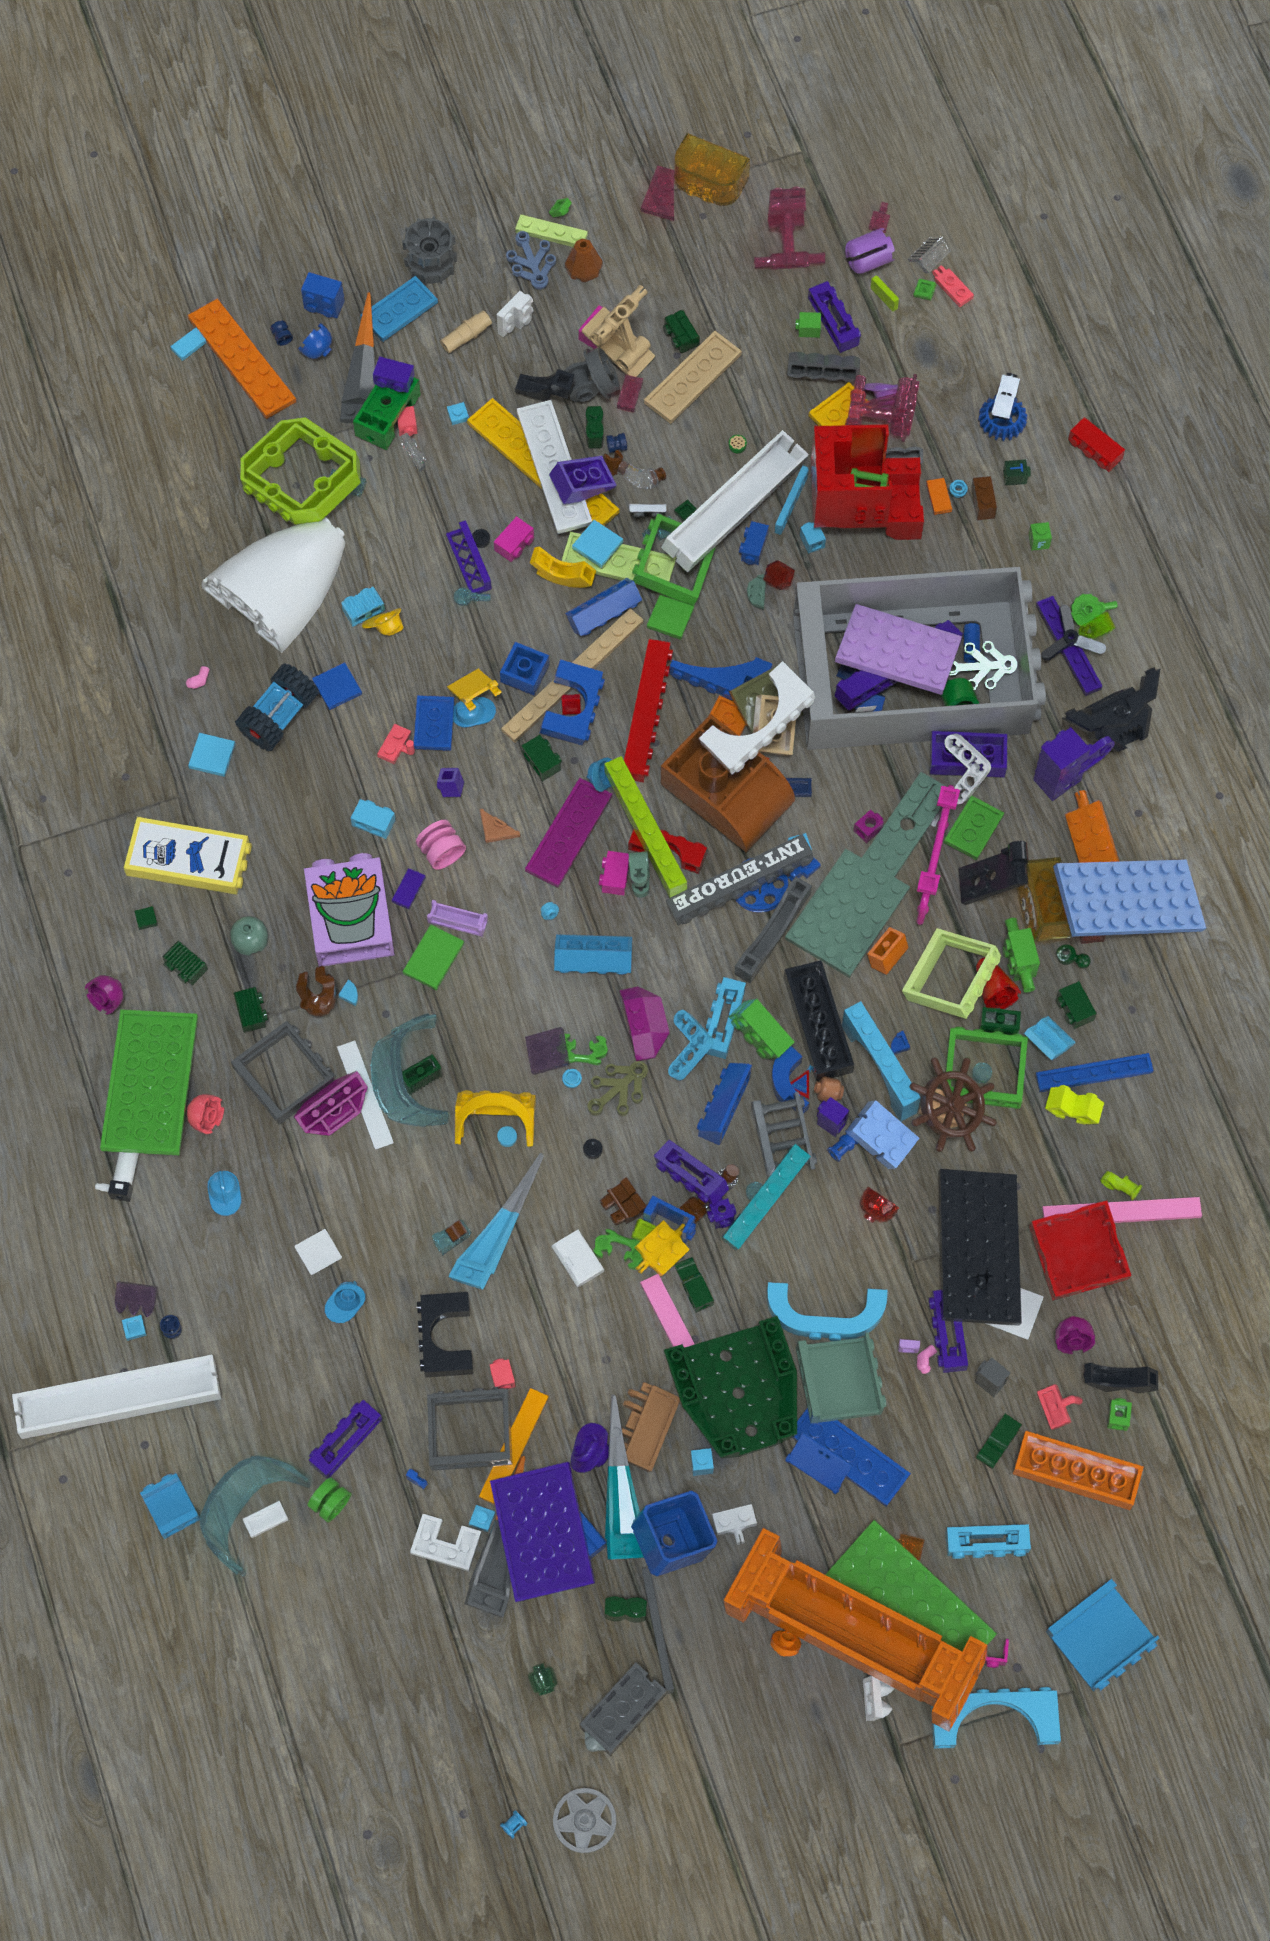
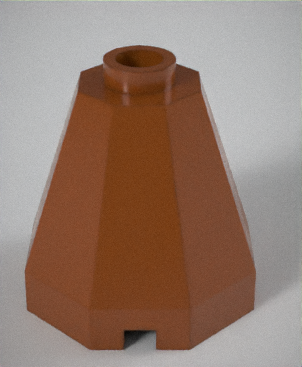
M583 238L575 242L565 262V269L571 279L576 280L578 278L581 282H588L597 278L603 266V261L590 240Z

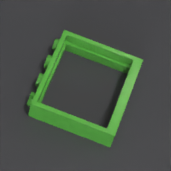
M657 514L655 519H651L648 525L649 535H645L642 542L645 545L644 549H640L637 559L640 561L638 565H634L632 574H635L633 581L638 585L694 606L699 597L715 547L701 560L691 590L644 572L643 570L658 527L672 533L682 524Z
M963 1027L950 1028L945 1072L952 1071L955 1039L1020 1047L1016 1094L991 1091L983 1094L985 1105L1020 1109L1023 1097L1028 1037H1023L1021 1034L1006 1035L999 1031L989 1033L981 1029L972 1031L965 1030ZM947 1080L953 1093L954 1087H951V1080ZM962 1088L960 1096L969 1093L966 1088Z

